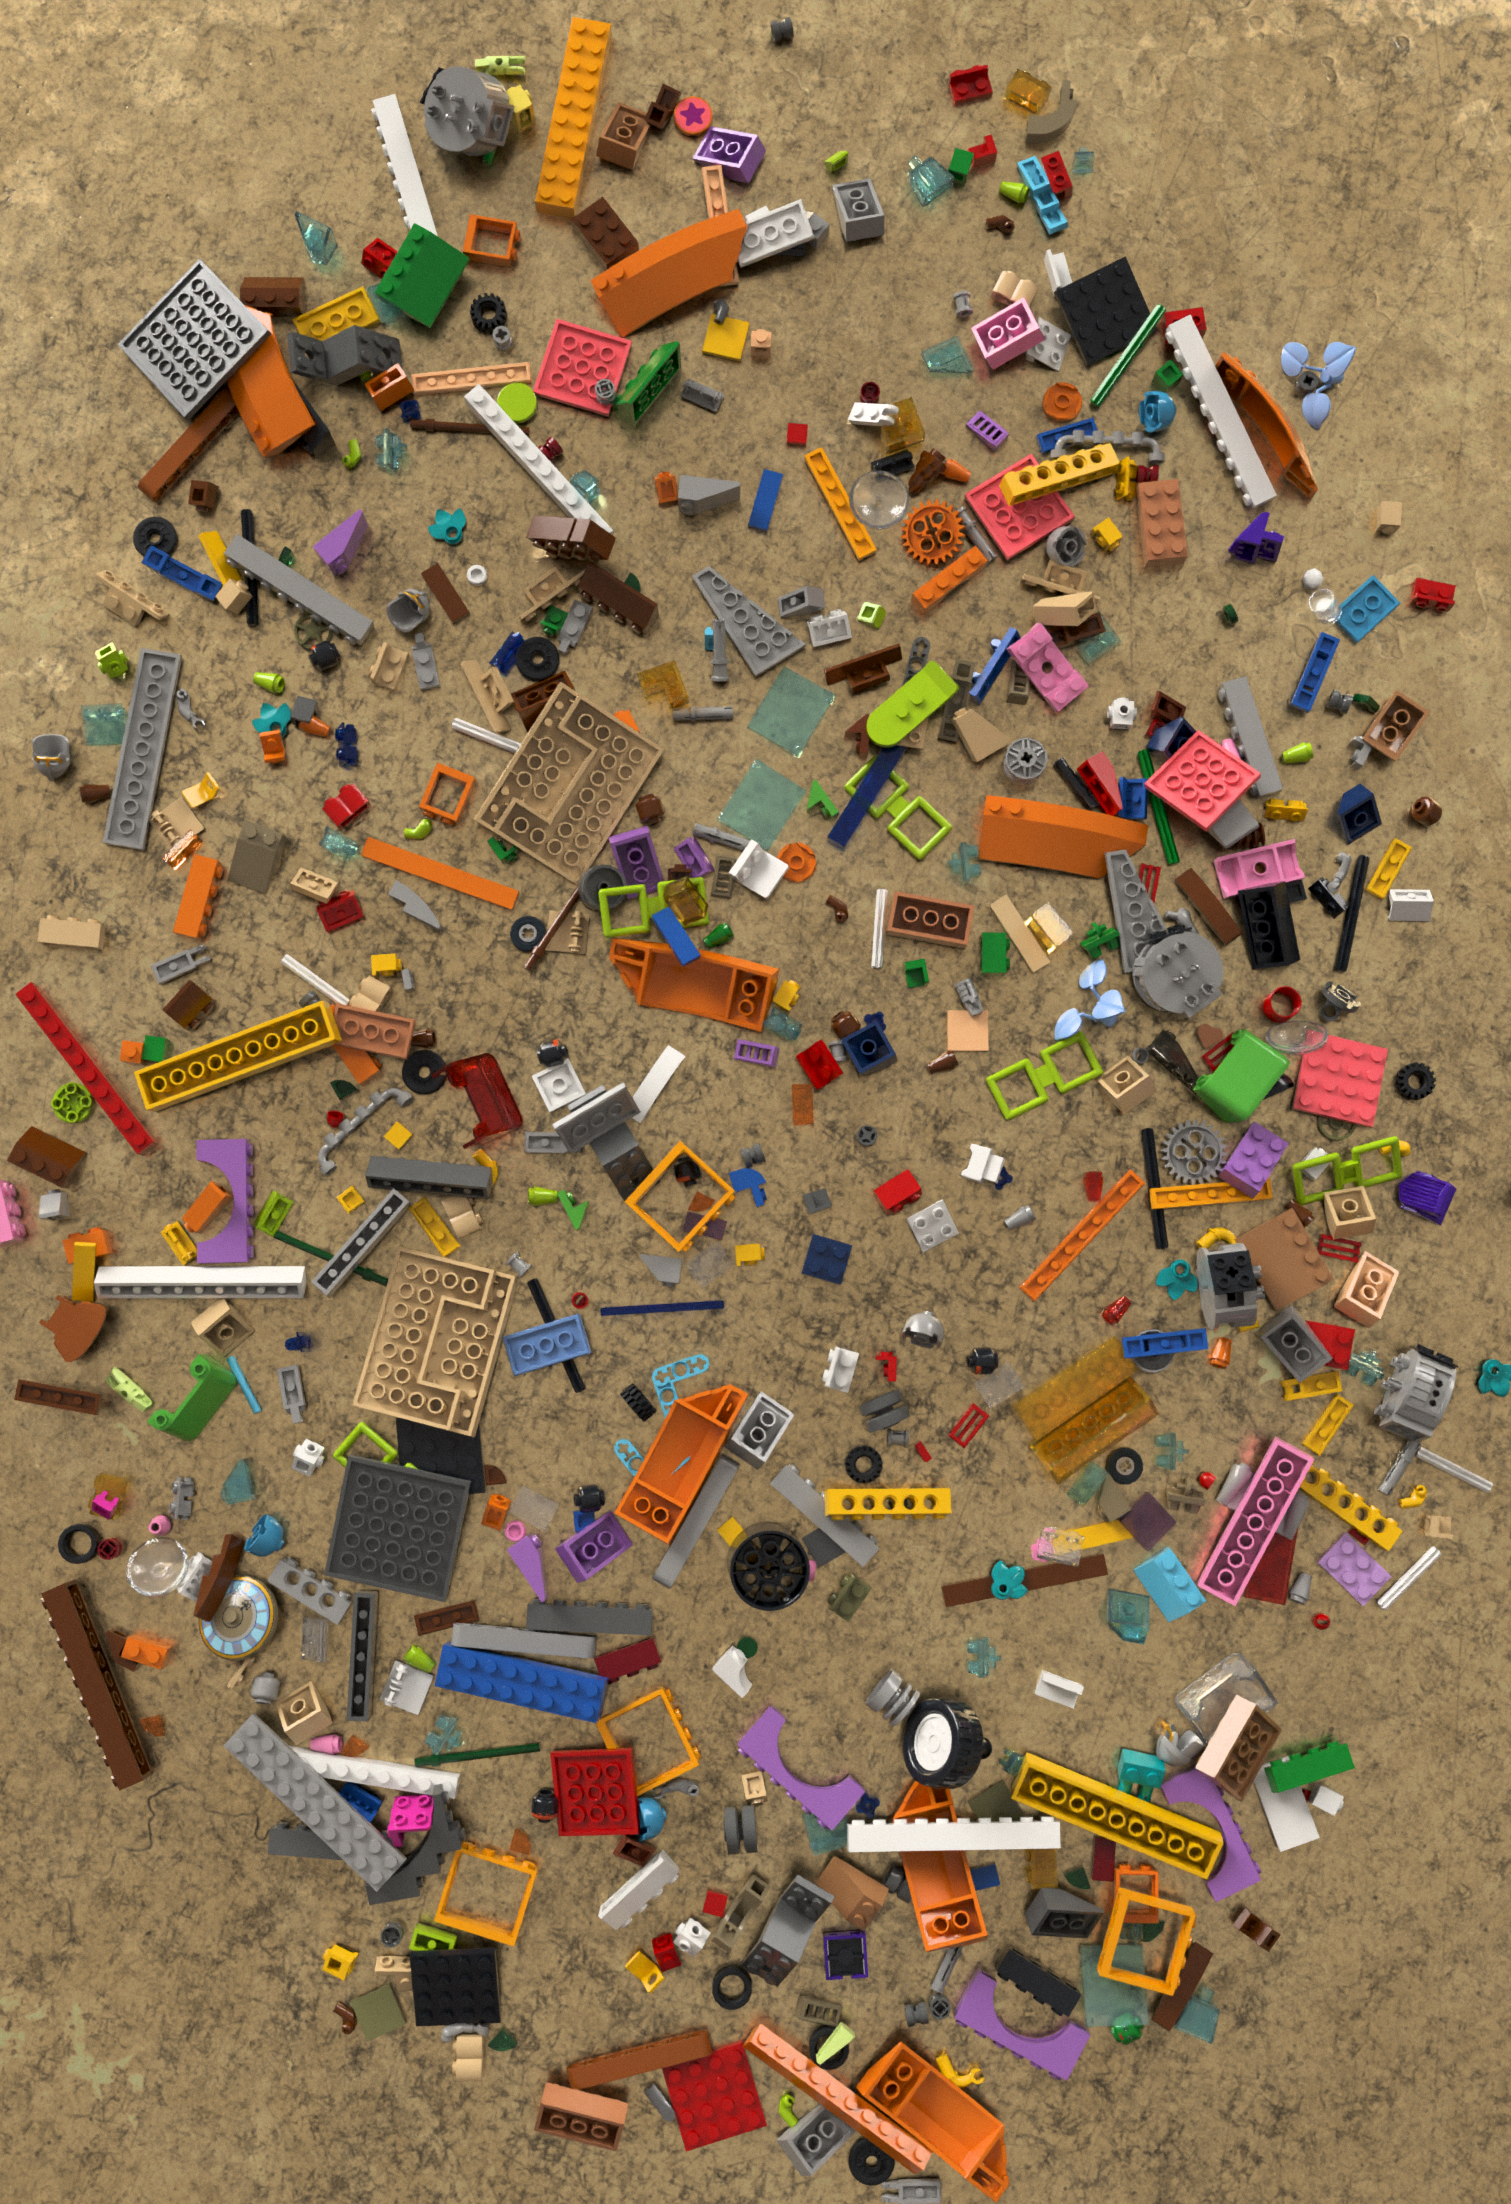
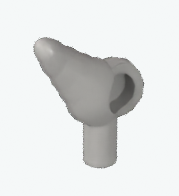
M1181 908L1177 912L1166 911L1165 918L1176 920L1179 925L1184 924L1185 927H1192L1191 930L1187 931L1199 934L1187 909Z

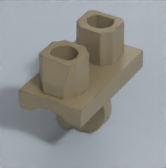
M1189 1478L1185 1479L1184 1484L1177 1483L1176 1487L1166 1486L1167 1506L1170 1510H1179L1180 1502L1187 1503V1512L1198 1514L1200 1507L1205 1505L1206 1500L1203 1497V1492H1198V1486L1191 1485V1479Z

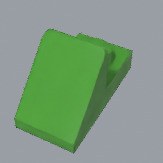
M815 779L812 782L807 813L821 805L820 810L826 818L829 816L833 820L838 817L839 811Z
M562 1190L557 1194L577 1231L582 1226L589 1201L574 1207L573 1204L576 1202L571 1192L567 1193L565 1190Z

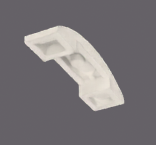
M667 1046L633 1096L641 1112L632 1117V1119L640 1124L685 1058L683 1054L671 1046Z

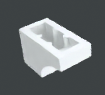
M732 1645L716 1662L712 1670L743 1698L753 1685L745 1673V1663L748 1659L740 1649H736Z

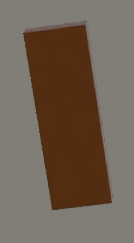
M438 563L421 573L453 624L470 614Z
M475 1600L414 1615L418 1636L452 1628L453 1623H472L480 1620Z

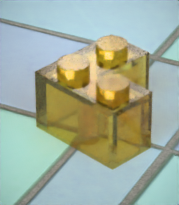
M912 397L893 403L899 409L897 414H892L895 423L881 428L880 438L886 454L924 442L925 430Z
M675 660L637 673L644 698L664 692L670 710L689 703V698Z

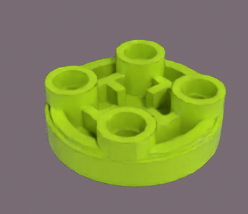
M512 383L500 391L497 404L515 424L526 422L536 414L537 399L529 386L522 383Z
M69 1082L56 1091L51 1101V1106L59 1119L67 1123L77 1124L90 1117L94 1110L95 1100L84 1085Z

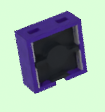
M865 1930L823 1933L826 1980L843 1979V1976H851V1979L868 1978Z

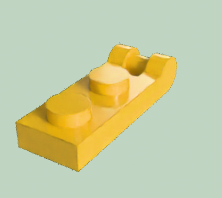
M1339 1371L1310 1375L1300 1383L1296 1378L1281 1380L1282 1387L1285 1389V1401L1343 1391ZM1298 1384L1299 1392L1294 1393L1292 1385Z

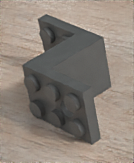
M353 325L324 341L296 332L287 334L290 372L293 374L338 386L366 371L381 374L397 363L402 368L399 339L357 325Z
M601 1085L567 1106L572 1113L607 1091ZM625 1122L590 1142L624 1201L653 1171ZM638 1175L636 1179L631 1180L632 1177Z
M797 1875L777 1899L757 1944L744 1958L741 1966L746 1968L749 1973L763 1978L766 1983L778 1987L799 1963L817 1920L832 1904L835 1896Z

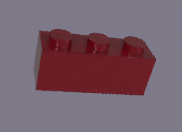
M652 1636L594 1657L599 1676L608 1677V1684L619 1681L620 1676L627 1674V1677H632L639 1674L638 1670L647 1668L648 1671L659 1667L658 1663H661L662 1658L655 1637Z

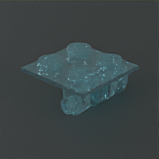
M122 703L81 705L86 745L122 744L125 732L123 716L126 715L125 708H122Z
M808 1813L802 1814L814 1856L847 1847L848 1821L846 1815L831 1830L829 1827L824 1829L817 1822L819 1818L813 1813L811 1815Z

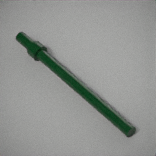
M276 1231L274 1234L275 1239L328 1262L334 1256L280 1231ZM357 1266L353 1273L362 1276V1279L369 1282L374 1281L385 1287L389 1280L376 1274L370 1268L365 1269Z
M540 1744L440 1755V1753L431 1754V1757L415 1758L414 1763L415 1767L428 1765L438 1767L444 1763L540 1752Z

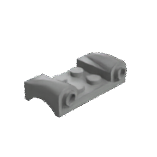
M1242 1462L1240 1465L1233 1464L1215 1501L1236 1511L1255 1475L1250 1472L1252 1468ZM1296 1492L1276 1533L1289 1540L1293 1539L1310 1505L1307 1501V1496Z

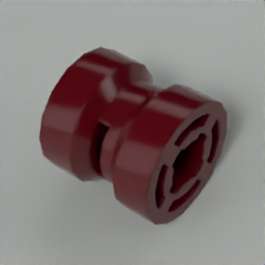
M874 382L864 383L860 390V402L878 404L880 396L879 386Z
M549 437L543 446L540 445L538 447L551 463L555 456H560L563 453L562 447L553 437Z
M1144 465L1137 466L1136 485L1143 482L1158 481V466H1151L1150 468H1146Z
M117 1538L103 1540L98 1545V1555L104 1560L116 1558L121 1555L123 1544Z

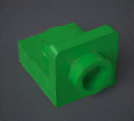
M550 605L544 620L540 622L543 632L549 636H554V634L559 636L568 612Z
M493 836L487 840L502 864L505 862L510 863L517 858L516 854L519 851L516 846L504 852L507 848L500 839L496 841Z

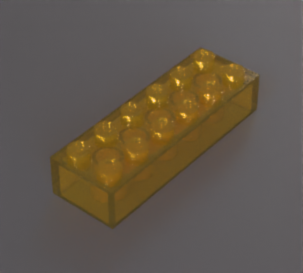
M1110 1336L1011 1404V1407L1032 1438L1037 1440L1134 1374L1138 1369L1130 1358L1124 1359L1122 1345L1115 1336Z
M1129 1376L1031 1444L1030 1448L1039 1463L1058 1485L1158 1416L1159 1412L1152 1399Z

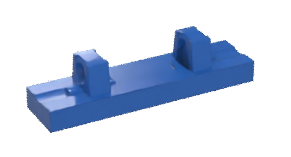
M1010 627L1002 641L993 638L990 645L995 651L981 674L973 672L971 682L974 683V686L969 692L973 702L981 704L1011 655L1006 649L1021 639L1017 629Z
M1324 632L1319 634L1290 706L1306 713L1310 712L1340 639ZM1303 685L1306 686V687H1308V688H1311L1312 690H1311V691H1308V690L1304 689V688H1303Z
M1206 1328L1122 1338L1124 1359L1208 1349Z

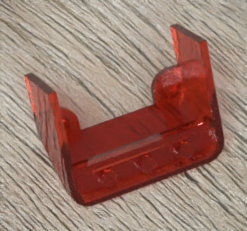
M484 1053L451 1062L431 1075L432 1079L446 1075L452 1086L456 1088L464 1087L480 1123L473 1127L475 1139L464 1144V1149L486 1143L522 1125L521 1113L492 1054Z

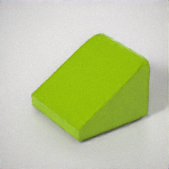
M839 151L824 161L831 173H834L848 163L847 151Z
M864 602L857 620L879 629L886 611L881 605Z

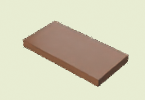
M338 1003L335 1004L333 1016L342 1042L334 1045L408 1060L416 1024L415 1019Z

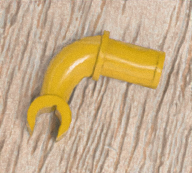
M479 1149L472 1157L480 1165L491 1167L493 1186L498 1177L497 1162L493 1161L482 1149Z
M1223 1227L1209 1228L1208 1233L1198 1240L1196 1245L1198 1248L1205 1247L1208 1249L1216 1241L1220 1242L1221 1240H1225L1229 1244H1236L1234 1240L1236 1237L1230 1230Z
M947 2054L936 2058L941 2073L959 2088L967 2087L973 2083L981 2084L985 2079L983 2076L978 2079L974 2078L975 2073L981 2071L976 2067L972 2068L968 2075L959 2076L957 2071H954Z

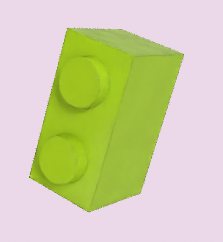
M418 1923L414 1929L409 1949L413 1951L454 1949L458 1935Z

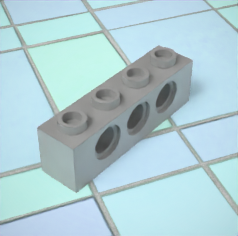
M290 1557L280 1559L267 1581L336 1625L340 1624L353 1604V1600L350 1599L351 1595L343 1590L338 1592L332 1588L334 1585L325 1579L319 1580L310 1569L305 1568L303 1570L298 1567L299 1563ZM291 1573L298 1575L299 1582L297 1584H293L290 1581ZM309 1584L315 1585L317 1589L315 1595L308 1593L307 1586ZM326 1595H331L334 1598L332 1606L325 1603Z

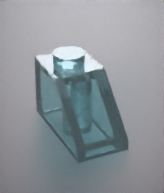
M583 470L581 473L577 472L571 477L569 483L589 504L601 494L599 480L586 470Z
M247 1458L240 1459L223 1483L221 1496L227 1505L255 1499Z
M1088 1460L1066 1495L1082 1506H1085L1097 1492L1109 1472Z

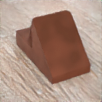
M1157 691L1150 717L1163 718L1170 723L1184 716L1186 706L1163 692Z
M865 714L845 731V737L860 738L856 739V751H859L860 758H867L869 736L867 734V720L870 714Z
M624 1835L613 1851V1854L644 1867L654 1853L655 1848L646 1842L638 1841L634 1835Z

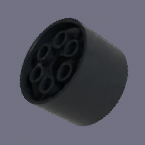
M759 1523L746 1528L734 1539L728 1552L727 1568L734 1590L746 1604L763 1611L784 1609L796 1602L808 1585L810 1577L808 1556L799 1539L789 1529L781 1525ZM756 1537L759 1538L762 1547L758 1550L750 1541ZM785 1538L790 1544L781 1551L780 1546ZM769 1543L776 1545V1550L772 1553L765 1551V1547ZM755 1553L757 1554V1560L755 1562H748L746 1560L747 1555ZM792 1555L794 1557L793 1562L784 1564V1556ZM770 1561L773 1567H770L769 1571H766L763 1565H766L767 1562ZM736 1563L747 1565L748 1569L736 1570ZM800 1567V1572H791L790 1569ZM754 1574L756 1576L755 1582L751 1584L745 1582L746 1576ZM791 1576L792 1582L789 1585H783L781 1583L783 1577ZM770 1585L774 1587L770 1595H765L762 1592L765 1586ZM759 1586L756 1595L749 1593L753 1588ZM780 1586L785 1593L778 1595L777 1587Z

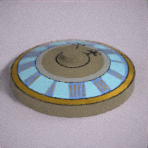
M233 1576L223 1601L212 1620L205 1622L198 1619L202 1641L213 1654L220 1658L232 1661L252 1658L270 1643L275 1634L278 1624V1605L274 1594L262 1581L249 1576Z

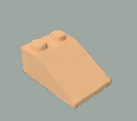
M1364 1251L1340 1290L1334 1308L1365 1327H1371L1381 1319L1399 1271Z

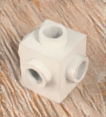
M1117 698V700L1112 702L1111 706H1108L1107 718H1110V728L1130 730L1133 720H1136L1137 708H1134V701H1129L1128 698Z
M305 1439L302 1446L298 1445L293 1453L294 1461L291 1468L310 1477L315 1468H320L325 1457L322 1456L324 1447Z
M690 1918L685 1924L680 1923L675 1931L677 1936L673 1943L694 1958L703 1948L711 1932L702 1927L699 1922Z

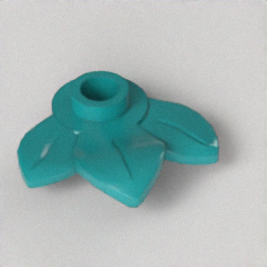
M459 508L451 515L444 510L438 509L435 516L436 524L428 527L429 533L435 539H444L448 544L454 545L459 543L463 537L462 529L466 524L464 512ZM451 533H456L454 538L449 537Z
M263 703L260 711L261 718L252 721L255 730L262 733L274 731L276 727H280L283 738L287 733L286 725L291 719L289 706L284 703L276 709L270 704Z
M1181 1259L1175 1260L1169 1268L1162 1269L1156 1279L1157 1286H1167L1168 1294L1173 1300L1181 1297L1185 1289L1195 1292L1198 1282L1197 1278L1190 1272L1191 1269L1188 1262ZM1178 1266H1181L1183 1268V1272L1181 1274L1177 1273L1176 1268Z
M1490 1359L1482 1366L1483 1375L1479 1379V1389L1482 1394L1492 1390L1498 1396L1506 1397L1510 1390L1511 1365L1502 1364L1496 1359Z
M1001 1560L995 1564L991 1573L994 1581L991 1591L994 1597L999 1600H1005L1009 1597L1013 1599L1022 1598L1028 1591L1021 1584L1025 1576L1024 1568L1022 1566H1014L1008 1569ZM1000 1585L1005 1587L1004 1593L1000 1591Z

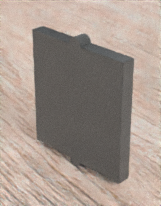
M820 1528L801 1538L809 1551L808 1555L812 1556L818 1568L846 1552Z

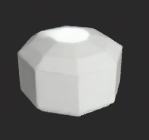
M1315 568L1307 570L1302 578L1304 587L1310 590L1319 588L1323 581L1322 573Z

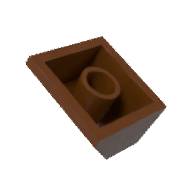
M189 980L162 1011L184 1029L190 1031L200 1024V1019L204 1014L207 1015L214 1009L215 1006L213 1004L216 1000L199 985Z

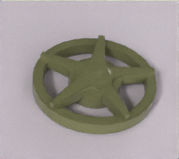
M309 613L301 616L294 627L297 642L308 650L312 646H308L305 643L309 639L317 640L321 643V631L328 629L329 626H319L313 619H311V623L307 626L301 625L300 623L304 619L311 617ZM298 628L305 630L306 636L303 641L298 637ZM329 630L328 637L325 641L330 642L332 637V631Z
M1318 1116L1319 1129L1329 1139L1343 1140L1355 1131L1356 1124H1353L1351 1128L1346 1122L1331 1118L1328 1121L1322 1122V1116ZM1323 1125H1330L1333 1129V1136L1325 1131ZM1345 1128L1350 1130L1345 1136L1336 1137L1339 1129Z

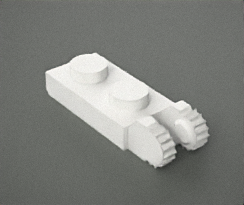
M855 402L848 421L856 425L891 426L894 420L887 416V414H897L899 409L891 404Z

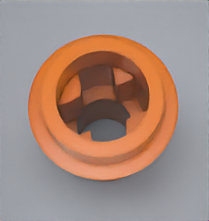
M947 458L944 463L947 468L942 473L944 477L967 483L971 472L956 460Z
M314 715L310 723L301 721L299 725L303 732L324 737L327 736L330 730L329 725Z
M1220 1337L1210 1357L1212 1366L1227 1369V1365H1230L1232 1340Z

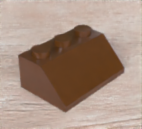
M244 277L240 287V301L244 305L255 308L258 311L273 314L271 317H298L303 314L304 277Z
M566 671L511 693L515 707L527 732L531 729L560 682L575 691Z
M31 1126L16 1142L7 1161L61 1188L69 1189L87 1152Z

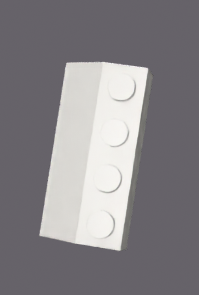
M662 1849L600 1906L598 1916L615 1930L620 1926L622 1928L626 1927L632 1919L630 1917L635 1912L641 1913L647 1907L646 1902L650 1898L656 1899L663 1892V1886L667 1883L671 1885L679 1877L677 1874L679 1873V1867Z

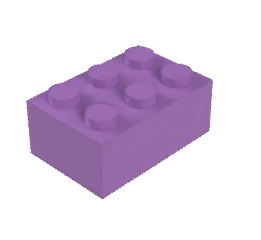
M1254 1121L1246 1130L1218 1177L1253 1199L1260 1192L1289 1143Z

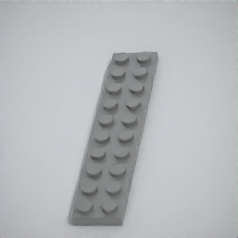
M141 648L103 838L104 844L145 850L149 821L151 819L182 660L180 654Z
M255 1713L223 1745L376 1892L406 1861L407 1858Z

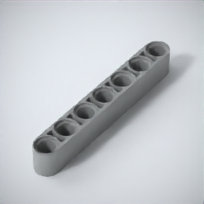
M724 1454L721 1455L652 1580L668 1589L672 1587L738 1470L740 1463Z
M453 1623L451 1645L594 1658L597 1636Z

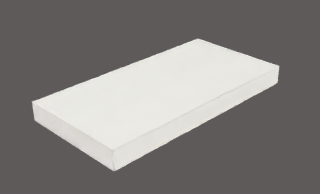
M797 200L745 221L748 229L741 243L742 248L738 262L742 268L815 239L802 200Z
M1289 1756L1280 1758L1282 1761L1290 1760ZM1270 1762L1263 1764L1253 1782L1279 1851L1282 1852L1320 1838L1301 1786L1280 1793H1272L1264 1770L1265 1767L1271 1765Z

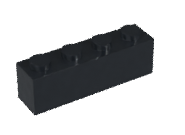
M1008 1944L995 1964V1969L998 1972L997 1975L1007 1982L1010 1979L1016 1983L1015 1987L1023 1993L1030 1992L1034 1995L1033 1998L1042 2005L1044 2003L1052 2006L1051 2010L1059 2016L1064 2014L1069 2017L1082 1996L1079 1989Z

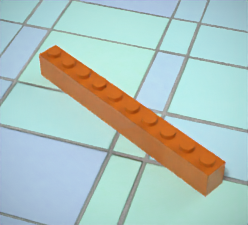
M760 2023L752 2029L743 2045L745 2049L913 2174L925 2169L933 2153L931 2149Z

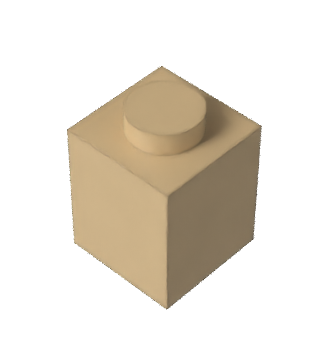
M1382 501L1377 507L1376 531L1392 534L1401 526L1402 502Z
M229 579L215 597L226 610L239 614L253 596L248 591L249 587L244 582Z

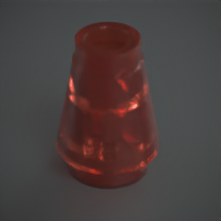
M1086 1172L1084 1181L1088 1201H1101L1104 1181L1102 1172Z
M1122 1296L1105 1307L1101 1315L1110 1325L1118 1324L1132 1303L1126 1296Z

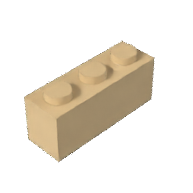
M48 915L47 918H40L37 942L46 946L103 951L106 926L101 924L99 920L88 919V922H80L79 918L68 917L67 920H60L58 916Z

